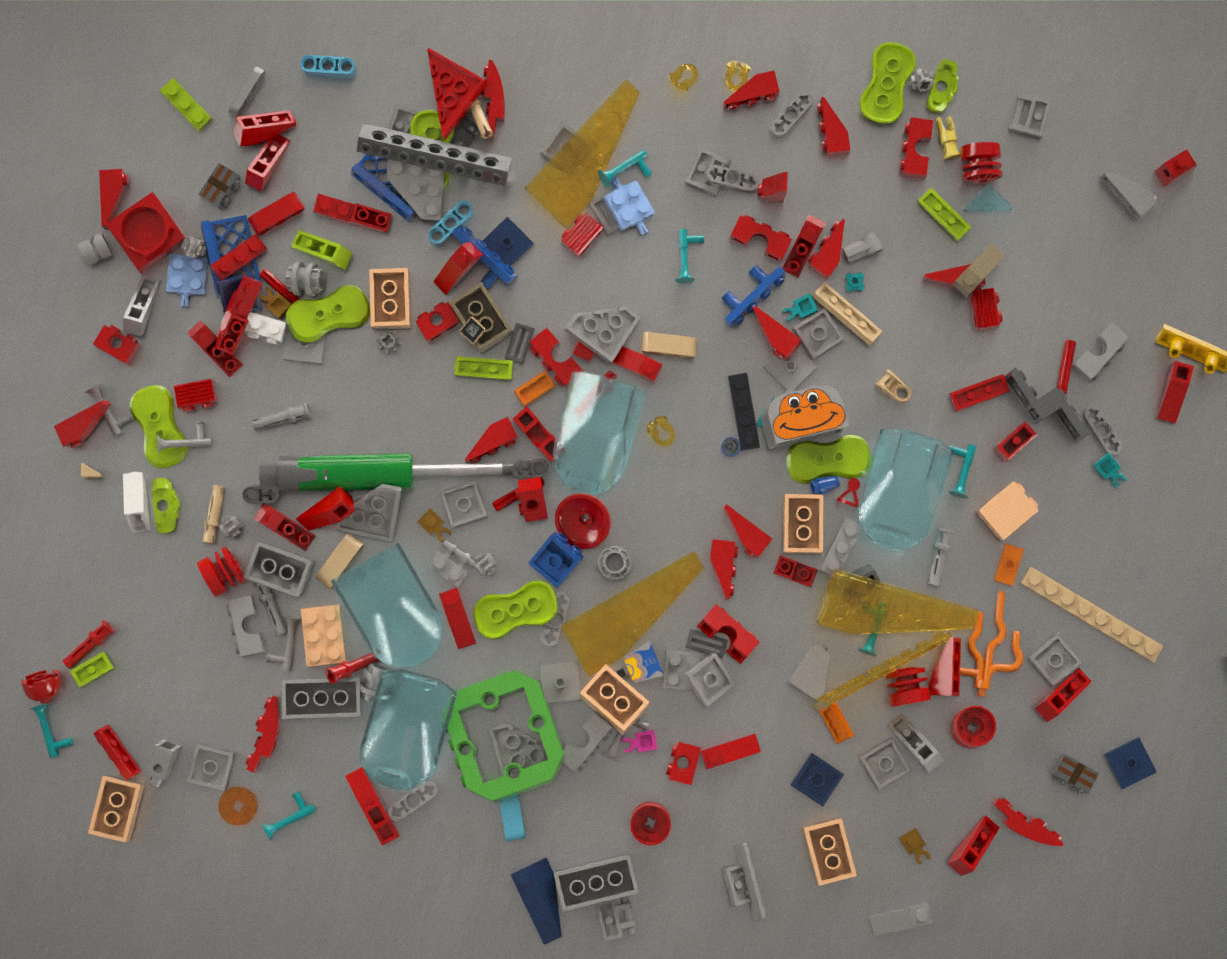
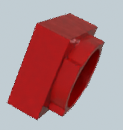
M151 192L106 223L108 229L141 274L169 256V254L178 250L182 246L183 240L186 239L154 192Z

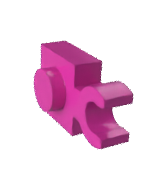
M654 730L635 733L636 739L634 740L631 738H624L622 742L628 741L631 743V747L625 749L624 752H631L636 747L638 748V753L658 749Z

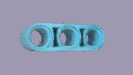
M305 55L300 60L301 69L307 76L349 79L356 74L355 63L348 57ZM306 63H314L313 68L306 69ZM327 63L333 64L330 70H324L323 68ZM345 65L352 66L351 70L347 72L343 71L342 68Z
M460 201L429 231L428 237L434 247L445 245L454 236L452 234L453 230L456 227L464 226L472 218L473 208L471 203ZM462 207L470 209L466 215L460 214L459 211ZM449 220H454L456 225L453 228H448L446 223ZM440 233L443 237L440 241H434L432 239L433 235Z
M518 794L500 801L506 842L525 839Z

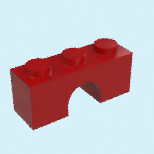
M911 117L909 123H905L904 134H907V140L903 141L902 152H905L904 160L901 159L900 171H903L902 177L925 180L929 157L919 155L915 150V145L919 142H930L933 120Z
M740 215L730 239L747 247L752 238L762 237L767 242V249L764 255L781 263L792 241L789 238L790 235L783 231L778 233L772 230V227L766 223L759 224L754 222L755 219L751 216Z
M545 328L529 341L531 346L529 350L535 357L540 356L543 360L541 364L548 372L551 370L555 374L553 378L559 386L564 385L567 388L584 374V371L572 357L564 362H557L552 358V351L559 345V341L548 328Z
M527 406L513 418V422L551 464L566 451L562 444L553 434L549 433Z
M717 604L697 625L711 639L717 633L726 634L731 641V645L726 652L739 664L748 657L760 642L752 633L743 628L740 622L734 620L727 614L725 609Z

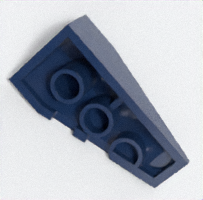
M547 857L511 874L544 945L562 937L554 872Z

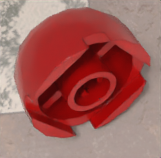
M52 669V673L46 674V670H42L25 676L26 681L21 679L25 695L30 700L40 701L41 704L51 702L52 698L58 694L61 688L58 670Z

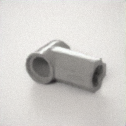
M875 232L865 235L859 241L842 248L848 263L865 256H872L883 250Z

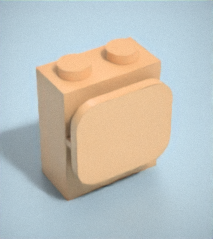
M1011 482L976 512L1000 541L1006 539L1039 511L1036 501L1032 497L1028 498L1025 495V489L1019 482Z

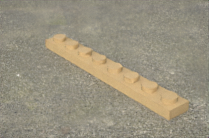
M1031 566L1020 582L1023 586L1152 663L1155 662L1163 648L1161 644Z

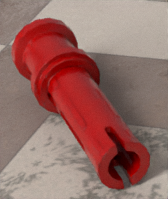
M103 619L101 621L102 624L94 631H90L89 637L62 660L67 668L72 669L96 645H102L105 638L115 633L113 627L106 620Z
M375 650L350 662L342 661L336 667H328L326 669V677L331 684H335L339 679L349 678L354 672L368 667L370 664L381 662L382 657L374 658L380 655L379 651Z

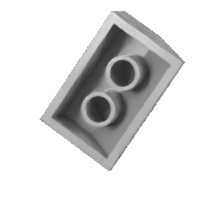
M257 541L244 578L299 598L315 561L265 542Z

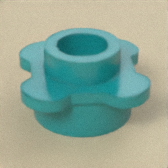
M863 273L846 274L847 291H862L865 288Z

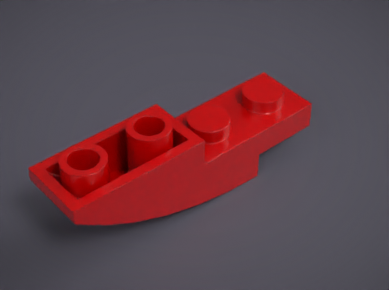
M489 60L488 65L484 66L483 76L486 77L487 85L482 90L481 95H484V101L490 102L486 105V114H489L488 124L493 131V135L489 138L486 133L487 139L494 140L497 121L504 122L505 99L498 70L493 60Z
M319 193L317 194L312 212L329 217L331 220L381 232H388L392 214L357 203H349Z
M243 276L237 291L234 290L224 314L216 341V349L234 354L249 322L247 319L263 285L260 281Z
M274 695L272 698L267 699L264 705L266 711L263 716H259L255 724L257 726L256 731L263 735L262 737L258 736L254 747H256L253 755L250 754L245 763L248 765L246 770L252 773H256L263 756L267 758L272 757L278 740L281 713L279 697Z
M363 767L345 775L361 809L382 846L398 838L399 834Z
M996 798L992 803L1006 816L1002 823L1017 834L1046 845L1061 847L1064 845L1061 841L1062 837L1054 830L1050 832L1046 828L1047 824L1039 817L1037 819L1031 818L1027 822V817L1020 811L1016 813L1011 809L1013 805L1005 798L1002 800Z

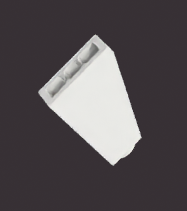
M142 472L123 474L124 515L131 532L151 531L147 486Z

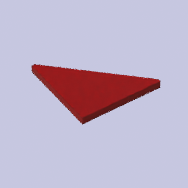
M428 48L427 52L441 134L443 139L446 140L485 88L487 81Z

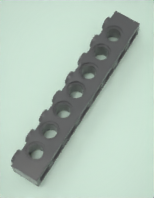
M363 123L358 136L356 151L501 186H506L512 162L510 157Z

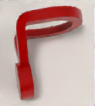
M851 478L848 481L849 489L841 494L837 501L859 508L860 504L856 490L860 487V481L856 478ZM852 491L855 503L842 498Z

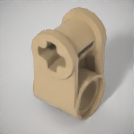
M887 369L884 377L879 382L876 381V387L888 395L895 403L901 405L907 403L911 396L910 388L892 371ZM903 390L906 392L907 397L900 399L897 396V392Z

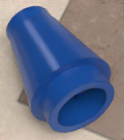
M837 476L814 478L813 481H810L811 491L813 495H824L836 487H840L839 478Z

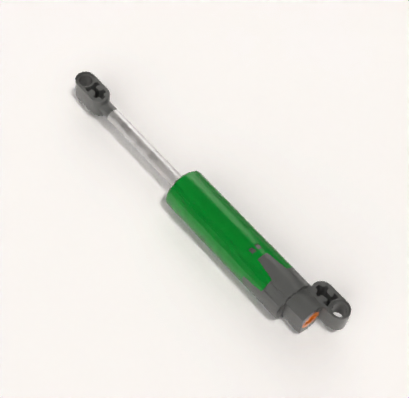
M411 453L279 456L278 463L259 465L260 484L246 487L243 490L242 497L247 503L258 504L275 502L279 499L281 492L334 491L340 486L345 491L373 490L381 484L402 487V489H412L414 477L514 474L519 478L544 477L548 473L549 465L546 460L540 458L518 459L514 463L413 465ZM520 463L523 467H529V463H532V473H529V469H524L523 473H519V470H516L515 467H518ZM542 463L546 469L544 472L538 473L534 468L535 465ZM249 489L256 491L257 497L255 499L248 497L247 492ZM270 489L276 493L272 498L270 495H263L261 499L262 493H267Z

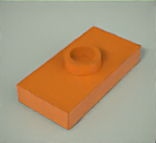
M544 370L515 389L514 393L522 405L526 407L555 388L556 385L547 371Z
M1009 544L1004 545L994 581L1013 586L1024 549Z
M836 701L819 710L837 744L854 736Z

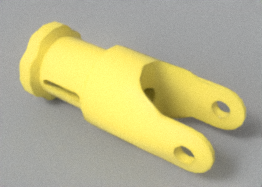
M948 116L946 120L948 130L943 127L941 118L937 117L936 126L940 143L945 151L944 159L952 160L960 157L961 154L958 152L956 145L957 137L952 117Z

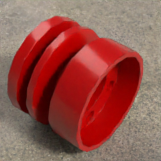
M977 142L960 148L961 161L970 163L962 167V171L965 172L962 175L963 181L985 183L1002 178L1003 173L1001 170H998L1002 167V164L994 161L1001 157L999 143Z
M226 546L221 548L224 555L223 558L218 551L214 552L216 562H213L208 556L196 562L204 581L216 598L227 592L226 582H229L234 588L237 586L234 580L235 577L240 584L245 582L243 570L237 558Z
M907 667L894 670L885 675V679L894 678L895 683L887 684V687L896 688L897 690L889 694L891 707L931 700L929 687L919 686V683L926 681L927 677L918 678L917 676L918 673L925 672V667Z
M973 705L961 710L954 716L951 722L952 737L958 745L964 748L974 749L981 747L992 740L996 733V721L993 714L982 706ZM968 726H975L976 730L972 732V730H968Z
M653 801L644 802L637 806L630 820L631 832L634 838L641 844L648 846L663 842L671 829V818L668 810L660 803ZM648 818L656 820L653 827H650L649 824L646 825Z

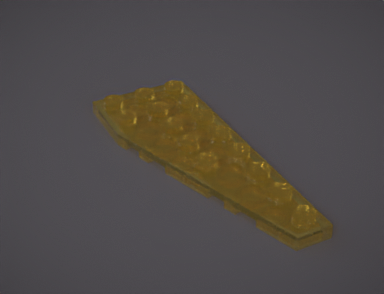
M627 79L618 86L524 187L564 228L592 200L600 182L598 170L605 171L640 93Z
M695 551L560 626L588 677L600 671L605 664L609 666L623 658L703 570L704 567Z
M834 568L816 623L853 635L962 630L974 628L979 610Z
M940 631L932 636L933 640L927 643L925 639L916 644L917 649L913 651L907 649L899 653L900 658L898 656L892 657L883 662V667L880 664L866 671L867 676L863 673L833 689V691L816 698L817 703L813 704L816 712L829 707L880 679L882 676L927 653L929 650L940 646L952 637L950 631L946 633Z

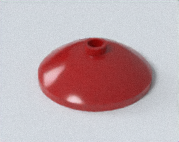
M585 493L569 495L561 501L555 512V525L558 533L564 534L568 539L566 542L572 546L576 545L580 549H590L600 545L610 532L611 519L605 505L592 495ZM584 514L588 515L589 519H586Z

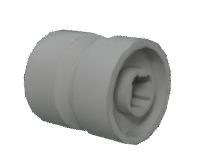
M102 233L93 236L92 241L85 240L77 244L88 267L97 263L98 258L105 259L113 255Z

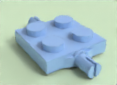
M615 176L610 181L615 190L604 196L603 200L621 231L636 226L642 236L648 232L643 221L654 215L655 211L637 180L628 185L621 186L617 176Z
M169 254L166 293L180 295V307H184V302L185 308L189 307V296H205L208 257L198 256V259L184 254Z

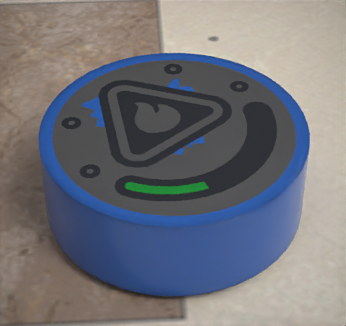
M734 437L726 438L721 446L722 452L729 457L736 456L741 448L740 442Z

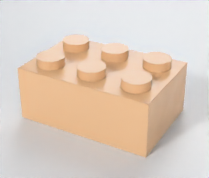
M408 268L369 269L372 329L411 328L410 277Z
M785 494L783 496V554H822L823 495Z
M341 605L301 609L307 667L340 664L342 661H347Z
M606 664L585 686L579 696L622 735L649 707V701Z
M103 776L88 834L125 843L130 842L144 785L110 776Z
M842 818L802 828L818 886L857 876Z

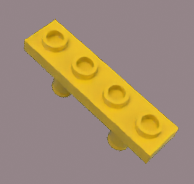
M1164 324L1156 338V343L1170 348V357L1178 358L1180 354L1186 355L1204 363V371L1209 374L1214 373L1216 369L1224 373L1227 372V351Z

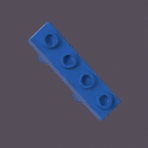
M459 226L453 230L452 234L462 244L471 242L483 254L480 260L490 269L480 281L486 288H489L498 276L507 284L514 282L518 277L514 273V269L507 264L505 265L500 260L501 258L498 254L488 250L485 242L476 239L468 227Z
M757 265L753 266L749 274L760 285L743 301L740 302L730 291L723 295L722 300L732 309V312L725 317V322L731 329L734 326L740 325L744 320V316L748 312H753L755 305L758 306L757 304L762 299H767L771 294V290L775 286L779 287L785 281V271L780 266L770 275H767Z

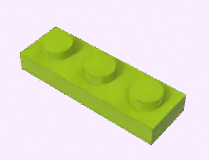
M174 78L159 90L198 132L213 120Z
M932 188L917 201L957 242L971 229V226Z
M456 356L454 376L512 380L513 361Z

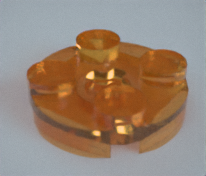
M232 787L226 790L221 795L218 804V810L222 819L228 824L235 826L249 823L256 815L258 809L256 796L244 787ZM237 800L239 803H243L240 812L237 809H233Z

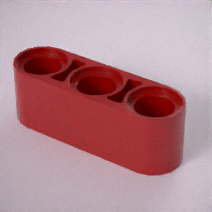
M292 192L254 213L248 218V221L257 236H260L300 214L305 208L296 192Z

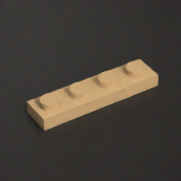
M826 282L812 295L815 300L869 346L882 333L880 328Z

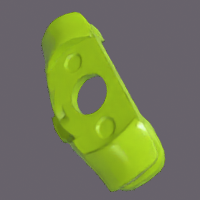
M942 59L933 79L934 84H932L928 95L927 109L934 113H941L958 91V65L950 59ZM938 81H943L946 84L945 91L937 90L936 84Z
M156 478L152 481L151 491L155 524L158 533H170L177 526L176 519L179 518L180 501L177 498L176 491L172 488V483L167 478ZM161 500H165L168 504L165 511L158 509V503Z

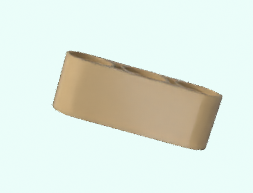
M643 332L641 352L681 358H696L698 339L687 336Z
M347 533L315 578L332 589L364 544Z

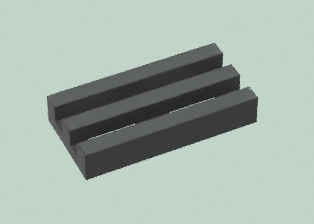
M516 322L505 355L506 360H512L523 365L530 345L529 341L532 339L535 328ZM522 328V332L514 356L512 357L510 356L518 333V329ZM528 330L529 334L521 358L518 359L525 332Z
M690 630L685 648L708 655L716 653L690 645L692 641L721 650L720 653L716 654L718 658H723L727 639L713 636L712 640L723 643L722 646L693 638V634L705 638L709 637L703 632Z

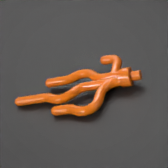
M999 591L997 594L995 623L999 629V634L987 646L985 663L982 655L975 647V643L982 632L984 616L983 612L978 611L975 618L974 632L968 640V650L976 660V669L960 667V675L975 677L974 688L978 689L977 696L985 697L986 690H990L991 676L995 672H1015L1019 670L1023 663V653L1020 649L1021 634L1019 631H1015L1012 638V650L1016 657L1014 664L992 665L994 649L1005 640L1007 634L1003 621L1004 591Z

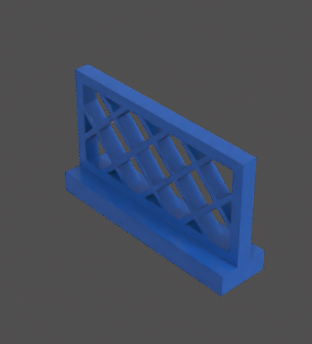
M366 154L358 164L356 163L351 168V175L406 221L410 222L416 212L401 198L400 194H396L393 191V185L390 182L379 180L378 173H387V169H378L377 161L388 159L377 156L371 157L372 155ZM366 161H375V170H367L363 165Z
M246 215L211 222L209 220L201 222L209 266L219 260L220 256H224L218 249L222 241L231 246L228 251L229 253L233 248H236L235 245L240 238L246 241L251 237ZM243 221L244 229L241 233L231 228L235 222ZM222 225L227 230L221 237L215 233L213 226ZM229 230L238 235L234 244L224 239ZM256 258L252 260V266L249 270L245 267L240 268L247 272L246 274L253 273L251 270L254 268V276L257 281L261 282ZM210 268L216 297L219 299L216 282L220 280Z

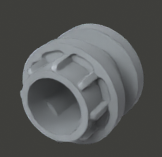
M296 262L288 267L286 271V288L293 292L294 295L300 296L305 290L308 296H315L324 289L325 272L316 263H309L307 268H305L303 262Z
M609 546L600 553L598 569L606 579L612 581L621 580L630 572L632 560L630 554L624 548ZM614 555L619 556L624 564L623 567L616 571L609 570L606 560Z
M370 664L368 669H364L362 673L367 679L365 683H360V696L368 702L384 704L386 699H390L392 694L387 690L388 685H395L396 679L393 677L394 672L386 666Z

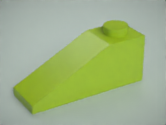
M298 230L291 245L292 248L343 270L346 269L353 255L351 251L340 244Z

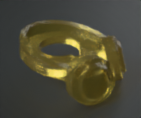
M732 60L726 64L725 81L731 90L737 91L747 82L748 72L751 68L746 62ZM736 68L740 69V76L742 78L741 83L738 85H734L731 82V76L735 74Z
M689 63L680 65L675 72L669 73L671 84L682 91H688V88L696 82L698 77L697 68ZM683 70H691L693 76L690 79H685L682 83L678 82L682 77Z
M658 416L654 421L648 423L646 432L651 434L652 439L658 445L668 446L672 444L675 439V431L668 423L666 416ZM657 425H660L663 430L669 432L670 436L667 440L659 438Z

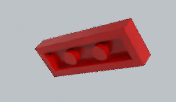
M254 234L211 264L210 268L220 281L225 280L265 252L267 248L257 234Z
M1004 374L951 392L949 396L955 412L1009 393L1010 390Z
M109 724L93 733L97 742L103 747L109 759L113 761L119 773L126 781L142 772Z

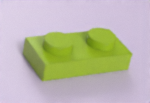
M103 651L70 672L78 687L81 688L111 671L114 667L107 654Z

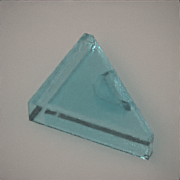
M987 184L966 206L964 211H1011L1014 207L993 187Z

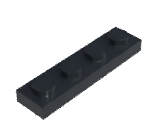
M747 373L729 375L728 381L741 445L740 449L741 451L760 448Z

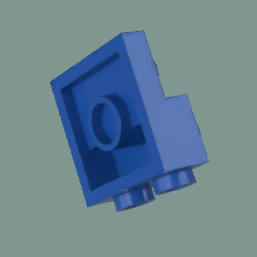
M554 532L528 563L556 588L562 584L584 558L581 554L582 550L578 546H571L566 542L568 540L567 537L560 532L558 534Z

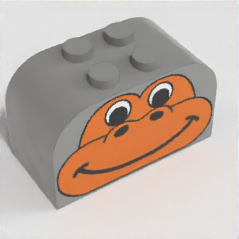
M807 385L796 392L795 389L784 391V394L776 397L764 409L761 417L769 450L841 433L849 427L841 395L834 388L824 385L817 387Z

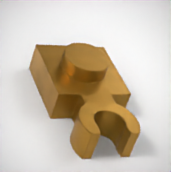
M265 287L268 295L262 297L259 294V299L267 303L265 307L281 320L287 313L291 303L278 292L274 296L272 290L269 287Z
M431 508L417 521L430 535L436 532L437 538L441 542H444L443 538H441L442 532H447L451 535V531L448 528L441 527L444 521Z
M916 828L899 838L909 855L912 853L916 854L915 860L918 864H922L920 861L922 854H925L927 859L931 858L930 854L922 849L926 843Z

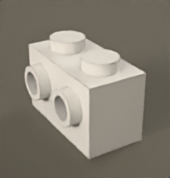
M252 312L249 313L247 318L249 322L245 328L248 337L257 340L260 337L266 339L265 342L277 345V343L283 344L288 328L285 322Z

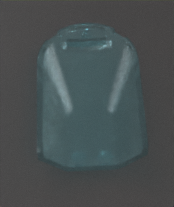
M572 372L553 451L555 469L558 471L562 482L568 488L578 493L593 495L609 490L620 480L627 465L645 391L637 386L607 377Z
M903 428L880 430L857 510L859 523L862 525L868 538L879 546L892 550L908 549L926 538L933 526L954 452L938 439Z
M399 542L331 580L365 642L379 660L394 667L408 668L423 663L436 651L442 635L440 614Z
M398 669L381 672L360 747V761L371 780L387 789L409 790L429 779L435 770L457 691L438 678L408 670Z

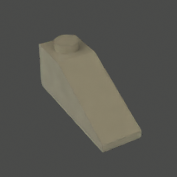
M991 243L959 276L953 285L965 297H968L1006 255Z

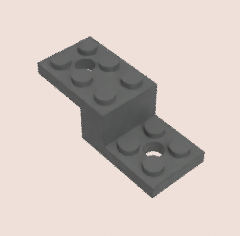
M1014 368L1004 376L1035 424L1055 412L1076 443L1089 436L1087 425L1083 421L1080 422L1077 417L1078 412L1072 405L1070 406L1067 403V396L1063 390H1059L1056 387L1037 399L1035 389L1027 385L1025 382L1026 377L1021 370L1018 371L1017 368Z

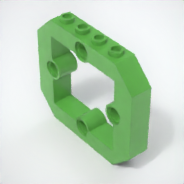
M515 670L455 691L443 715L445 719L442 722L446 733L449 732L451 738L448 740L452 751L455 750L457 758H454L457 769H461L463 774L460 777L463 787H467L471 792L494 803L554 782L565 759V754L541 684ZM525 690L533 713L529 718L528 725L534 733L540 735L548 760L527 768H523L517 763H510L504 769V776L484 783L476 760L477 748L469 739L461 713L480 706L490 712L496 711L501 706L502 698ZM494 696L495 702L492 705H487L486 699ZM538 719H542L544 721L543 726L538 729L535 728V722ZM467 745L470 746L469 754L463 755L462 748ZM513 769H519V776L517 778L510 777Z

